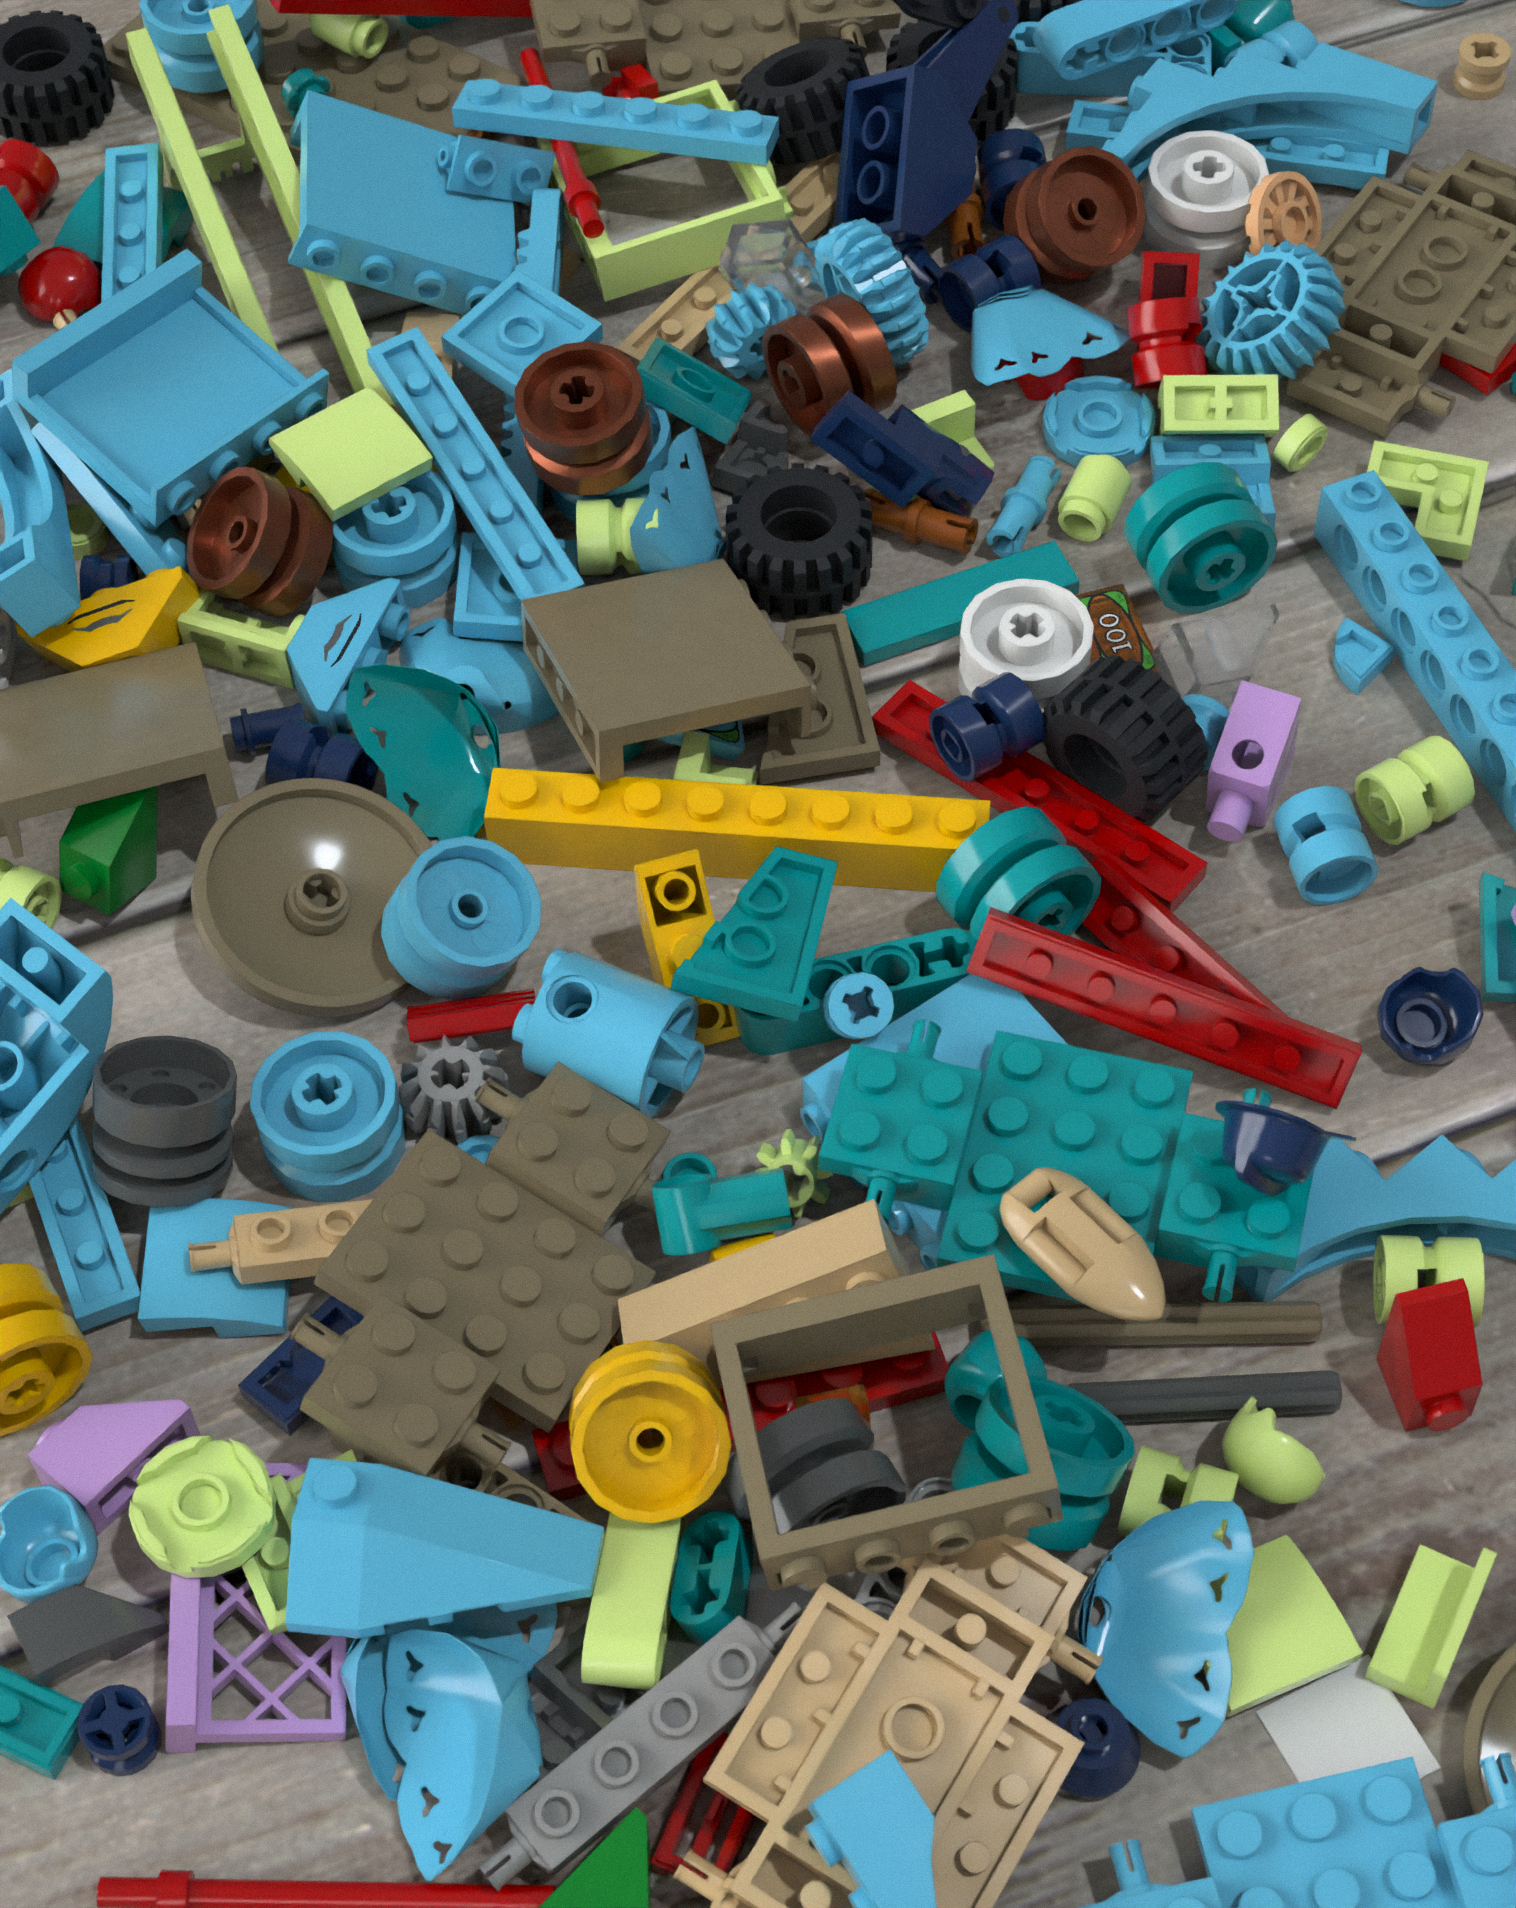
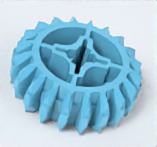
M862 218L842 223L830 229L827 235L819 238L818 245L815 247V269L820 276L818 284L823 289L825 297L828 298L832 295L845 293L855 298L869 312L883 334L892 355L894 366L897 365L899 367L914 359V355L923 351L924 345L928 343L929 321L924 315L926 306L921 301L919 295L920 288L915 284L911 276V269L907 268L904 263L902 253L894 248L891 237L883 234L881 228L875 223Z
M1285 240L1278 247H1273L1266 242L1258 255H1253L1246 251L1244 261L1237 267L1228 265L1229 274L1222 281L1212 282L1215 290L1213 296L1204 298L1201 301L1205 313L1201 315L1202 332L1196 339L1200 345L1204 346L1205 356L1208 358L1207 362L1217 373L1222 375L1278 374V383L1282 376L1295 380L1298 368L1304 364L1314 367L1313 356L1319 350L1330 349L1327 341L1328 335L1341 330L1337 317L1347 310L1342 299L1345 290L1341 286L1340 279L1335 275L1334 268L1326 258L1320 257L1314 249L1308 248L1304 243L1297 246Z

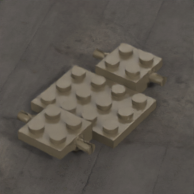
M529 0L543 64L564 61L586 63L590 84L593 87L599 88V74L602 87H606L612 81L610 72L621 71V68L640 63L657 81L659 97L717 80L726 98L736 99V89L741 84L740 80L753 67L784 48L814 39L835 37L852 40L855 44L859 45L865 58L868 50L865 46L863 35L874 30L899 28L901 17L900 8L892 0Z
M1469 149L1456 165L1446 164L1440 173L1412 162L1405 172L1403 184L1425 191L1422 195L1372 176L1314 248V251L1320 257H1325L1332 265L1335 275L1340 279L1341 286L1345 290L1342 296L1343 304L1347 310L1337 317L1341 330L1327 337L1330 349L1319 350L1313 356L1314 367L1304 364L1298 368L1295 380L1288 377L1287 395L1386 438L1401 417L1415 407L1442 417L1444 420L1452 412L1456 397L1426 386L1438 370L1441 353L1491 374L1495 372L1516 343V168Z
M559 1061L541 1085L527 1093L523 1098L499 1085L490 1077L482 1085L474 1101L508 1121L505 1132L491 1149L486 1164L428 1129L317 1271L314 1284L362 1314L364 1318L342 1336L312 1318L308 1313L303 1315L301 1321L299 1320L291 1333L290 1339L298 1342L325 1360L322 1373L304 1395L300 1410L387 1466L429 1477L442 1459L454 1453L461 1446L496 1470L512 1443L505 1441L476 1422L480 1409L490 1396L550 1433L571 1403L574 1388L589 1365L606 1352L621 1330L618 1299L650 1287L657 1274L656 1271L602 1237L621 1210L632 1204L634 1200L655 1213L651 1186L656 1182L648 1177L651 1173L653 1160L665 1145L671 1130L608 1091L586 1080Z

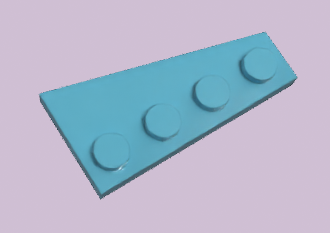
M38 421L31 430L32 434L146 576L158 569H172L181 566L190 576L186 560L187 546L171 520L168 518L155 527Z

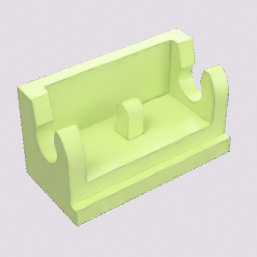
M1278 374L1163 375L1157 393V409H1161V423L1158 435L1264 434L1265 437H1274L1275 433L1279 432Z
M201 588L200 598L185 613L182 612L177 619L183 644L196 641L201 662L204 664L294 689L295 684L287 647L306 615H297L290 627L282 626L226 610L223 604L212 602L215 597L214 593Z

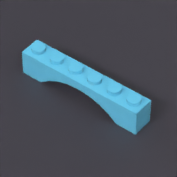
M12 368L0 375V501L5 520V539L3 544L0 545V606L32 638L50 626L55 627L64 623L75 610L81 607L62 472L31 432L38 423V420L13 398Z
M889 1749L807 1805L806 1807L815 1820L804 1828L826 1864L831 1868L841 1861L855 1882L858 1889L848 1895L854 1908H937L931 1859L935 1817L892 1750Z

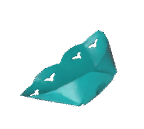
M388 664L356 668L351 675L347 690L345 713L361 747L385 774L387 800L395 804L408 816L410 805L404 799L403 793H407L412 800L417 801L418 806L415 807L413 816L409 817L427 837H437L439 839L438 842L462 836L474 837L484 824V814L493 768H501L499 731L491 716L469 690L429 670ZM368 682L370 688L376 692V695L363 707L362 702L367 694L364 683ZM464 693L467 698L461 699L460 694ZM477 724H481L487 733L490 743L487 748L478 746L474 740V728ZM370 727L386 732L384 739L385 748L380 746L378 735L374 734Z

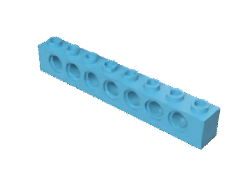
M1375 470L1322 487L1313 535L1385 641L1395 646L1394 654L1516 832L1515 669Z

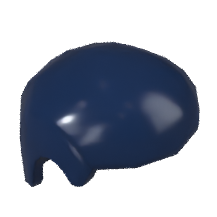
M1422 967L1412 969L1404 974L1401 979L1394 981L1386 988L1377 1010L1382 1040L1403 1060L1413 1064L1428 1066L1445 1064L1469 1049L1484 1015L1480 991L1462 971L1456 968L1440 972L1426 970Z

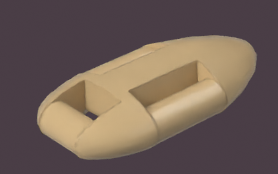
M1042 1167L1035 1168L1002 1195L999 1211L1002 1223L1011 1238L1070 1297L1098 1312L1121 1320L1149 1322L1162 1317L1166 1304L1165 1288L1154 1256L1142 1236L1100 1198L1091 1187L1065 1171ZM1048 1194L1053 1197L1037 1212L1034 1213L1030 1210Z

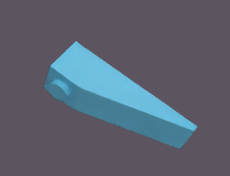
M310 1458L292 1517L286 1627L290 1632L365 1638L385 1634L384 1625L428 1618L429 1625L431 1626L453 1622V1613L488 1606L496 1605L503 1612L591 1597L605 1537L604 1526L383 1464Z

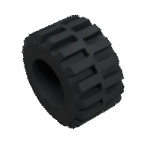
M41 10L31 11L28 15L24 16L15 15L8 18V22L0 24V134L5 138L15 137L17 140L28 143L36 142L37 146H48L49 143L58 141L59 144L70 142L72 137H82L90 133V127L99 126L105 120L104 114L110 113L114 105L112 99L115 97V92L100 34H97L96 28L90 22H83L82 17L75 14L65 16L63 11L51 10L49 13H41Z
M919 19L916 24L907 23L901 27V34H894L890 40V48L887 49L886 72L912 65L949 29ZM1009 38L968 122L977 137V141H985L995 132L1006 129L1009 119H1012L1014 116L1018 53H1016L1017 46L1014 39Z
M835 37L814 39L784 48L753 67L740 80L741 84L736 89V99L741 110H752L760 115L779 117V138L769 158L771 164L794 165L811 162L841 151L847 82L870 76L861 48L854 41Z
M791 463V468L783 470L778 465L768 468L767 475L763 477L755 474L747 479V488H738L732 495V504L727 505L725 514L727 564L738 579L745 580L751 599L754 603H759V610H765L769 616L775 611L782 613V619L795 620L796 615H806L807 618L820 617V612L826 610L834 614L843 609V601L853 603L860 596V587L867 586L870 579V568H872V509L870 502L865 501V492L860 486H850V478L841 472L834 475L829 474V467L816 464L814 469L804 468V463ZM806 540L809 542L794 543L789 541Z
M1110 655L1108 658L1100 657L1095 659L1043 708L1044 712L1042 714L1046 726V735L1042 743L1046 747V754L1055 768L1143 823L1153 820L1203 771L1205 767L1204 761L1208 758V749L1203 743L1206 739L1203 730L1195 720L1197 717L1190 706L1186 705L1182 700L1181 695L1151 669L1147 670L1141 663L1130 658L1125 661L1120 656Z

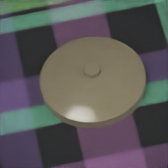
M300 778L281 781L257 789L238 800L218 818L201 846L195 865L191 890L192 912L200 939L218 968L234 984L252 997L274 1008L312 1017H342L372 1010L399 996L411 986L388 959L381 938L382 914L394 890L407 875L419 855L432 847V844L420 827L395 804L368 789L351 783L322 778Z

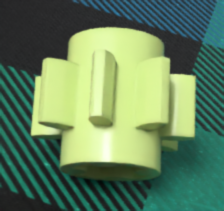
M790 1128L785 1130L781 1145L777 1149L768 1143L763 1142L756 1156L761 1163L768 1167H761L755 1172L782 1168L784 1165H793L796 1175H805L803 1181H795L792 1172L784 1170L789 1207L792 1208L797 1218L802 1216L806 1202L810 1197L816 1202L823 1204L827 1201L830 1188L820 1179H826L832 1176L833 1173L819 1170L820 1152L818 1147L821 1137L817 1135L810 1141L795 1139V1135Z

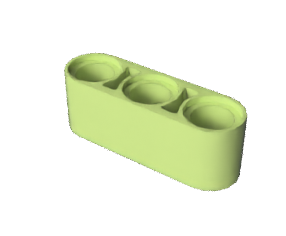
M610 1512L583 1643L582 1683L650 1690L660 1682L672 1616L670 1599L680 1542L685 1531L686 1515L651 1524L621 1519Z

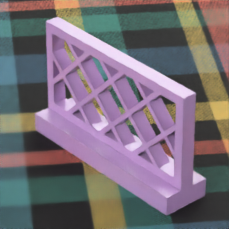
M264 1463L270 1478L281 1473L287 1482L306 1473L308 1463ZM171 1573L166 1753L196 1752V1743L345 1741L346 1690L340 1669L346 1659V1637L331 1636L309 1658L283 1632L273 1635L269 1631L262 1613L247 1600L253 1594L248 1580L236 1590L221 1575L215 1577L184 1578ZM215 1589L226 1599L216 1610H214ZM237 1609L262 1634L237 1658H234L214 1639V1629ZM271 1643L299 1667L272 1693L246 1669ZM331 1656L329 1677L319 1666ZM213 1657L225 1668L214 1679ZM309 1677L330 1696V1719H299L282 1701ZM234 1678L261 1702L244 1720H212V1698ZM271 1712L278 1718L277 1720H263Z

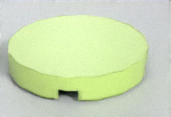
M192 1436L166 1446L144 1465L136 1480L137 1488L133 1493V1500L131 1501L130 1499L129 1518L141 1550L160 1569L184 1578L215 1577L240 1567L262 1548L275 1523L277 1496L264 1462L248 1446L229 1439V1443L223 1440H212L211 1436Z

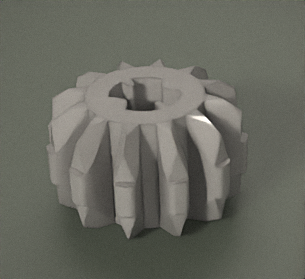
M443 1034L439 1044L440 1048L434 1051L419 1044L416 1052L417 1062L402 1063L400 1073L402 1085L399 1086V1104L407 1115L409 1127L415 1134L423 1133L430 1129L444 1139L448 1136H455V1140L459 1144L468 1140V1133L473 1131L481 1135H489L492 1130L491 1120L504 1118L482 1104L476 1103L474 1101L475 1097L489 1077L507 1090H510L508 1074L500 1067L499 1057L494 1053L493 1048L479 1051L478 1044L471 1035L459 1046H453L452 1042Z

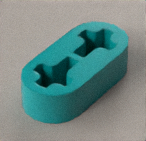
M712 1511L698 1517L684 1531L680 1542L670 1599V1611L690 1641L698 1645H704L740 1615L743 1618L745 1613L754 1554L753 1543L735 1516L726 1511ZM713 1554V1559L711 1562L707 1555ZM712 1592L717 1600L711 1601Z

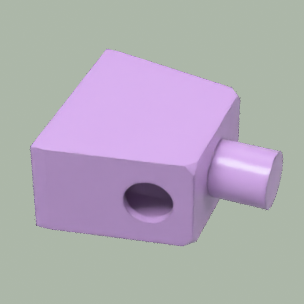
M1241 680L1208 773L1205 809L1211 813L1207 823V830L1213 836L1228 842H1238L1243 838L1247 825L1257 828L1266 826L1294 757L1302 698Z

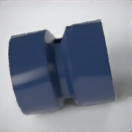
M1015 128L1004 129L994 133L982 142L976 154V165L979 182L982 187L985 215L989 223L1001 231H1005L1003 216L1006 199L1017 181L1047 163L1044 146L1040 138L1031 131Z
M1009 234L978 248L975 255H965L942 267L937 274V288L946 312L961 330L972 333V312L977 309L980 303L1001 292L1033 285L1036 290L1041 289L1039 269L1032 254L1017 237Z
M1003 672L977 686L972 692V698L968 695H960L934 709L929 715V729L939 755L952 773L965 782H971L997 768L1002 763L1003 756L1015 758L1041 744L1046 735L1044 717L1037 700L1028 686L1011 672Z
M292 718L281 726L273 740L266 763L265 781L267 786L285 780L322 778L351 783L372 791L378 766L365 753L355 736L337 733L331 737V732L326 727L298 718Z

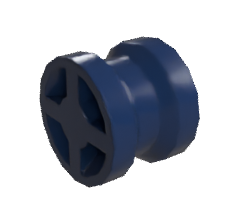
M129 554L118 555L115 560H103L99 555H84L81 560L79 579L81 600L90 598L94 592L100 589L118 588L139 580L137 563Z
M123 1684L106 1686L94 1692L84 1702L78 1715V1733L85 1748L89 1751L94 1764L103 1772L114 1776L133 1775L145 1769L156 1758L161 1747L162 1731L146 1697L136 1688ZM130 1728H134L127 1741H125L124 1735Z

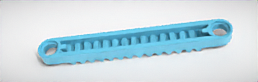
M534 188L530 228L518 232V265L515 267V270H520L559 296L564 239L562 189ZM505 393L507 404L504 405L505 422L502 423L504 440L501 441L502 457L543 518L545 482L537 476L528 458L524 444V435L519 427L515 413V399Z

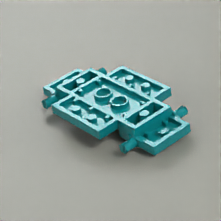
M925 1019L914 1022L907 1052H891L851 1044L819 1153V1170L850 1176L868 1186L869 1189L865 1202L875 1199L876 1204H879L878 1208L887 1226L894 1200L948 1211L937 1255L936 1268L994 1254L1003 1286L1079 1302L1070 1297L1017 1246L1003 1225L999 1211L1000 1201L1005 1192L1020 1182L1035 1168L1050 1167L1065 1171L1091 1187L1100 1198L1142 1236L1153 1256L1208 1268L1202 1294L1211 1301L1214 1300L1219 1277L1223 1280L1218 1302H1228L1232 1299L1237 1267L1262 1265L1294 1272L1314 1170L1304 1184L1291 1185L1286 1191L1276 1196L1259 1193L1239 1181L1236 1171L1223 1161L1224 1121L1185 1113L1193 1071L996 1030L982 1083V1070L943 1063L933 1058L938 1037L941 1034V1027L937 1023L930 1021L923 1042ZM1257 1088L1245 1090L1243 1102L1254 1104ZM1262 1089L1258 1105L1270 1107L1272 1096L1269 1092ZM1048 1194L1030 1210L1034 1213L1037 1212L1053 1197Z

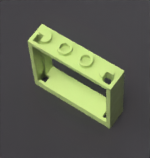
M717 80L653 99V101L658 103L675 105L701 104L708 109L740 111L736 99L728 101ZM536 137L539 149L553 152L549 139ZM573 142L586 177L661 153ZM556 158L554 159L548 185L552 189H562L564 218L604 302L789 243L790 239L786 220L793 218L794 213L788 202L785 186L776 187V177L770 159L767 165L728 161L750 202L614 246L605 229L602 235L594 239L587 238L583 234L578 218L572 216L564 198L566 185Z

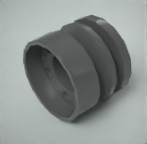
M170 1035L136 1038L118 1043L101 1054L93 1068L92 1106L96 1122L92 1127L94 1147L91 1151V1167L94 1180L110 1195L132 1204L152 1207L186 1206L208 1199L224 1188L233 1171L231 1149L234 1144V1132L231 1121L236 1110L237 1074L233 1061L218 1048L204 1042Z

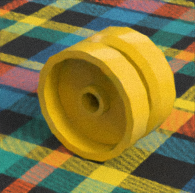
M28 1263L0 1265V1437L25 1429L53 1413L73 1396L89 1374L93 1358L87 1341L73 1318L65 1314L61 1299L45 1272Z
M651 1340L615 1346L593 1361L574 1388L569 1412L571 1453L577 1479L596 1504L621 1519L653 1524L683 1517L711 1497L726 1474L731 1440L719 1385L700 1359L675 1344Z

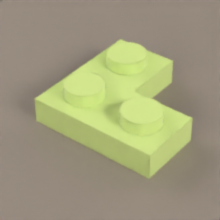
M1374 440L1367 472L1375 470L1398 504L1419 508L1415 529L1434 555L1468 562L1489 462Z

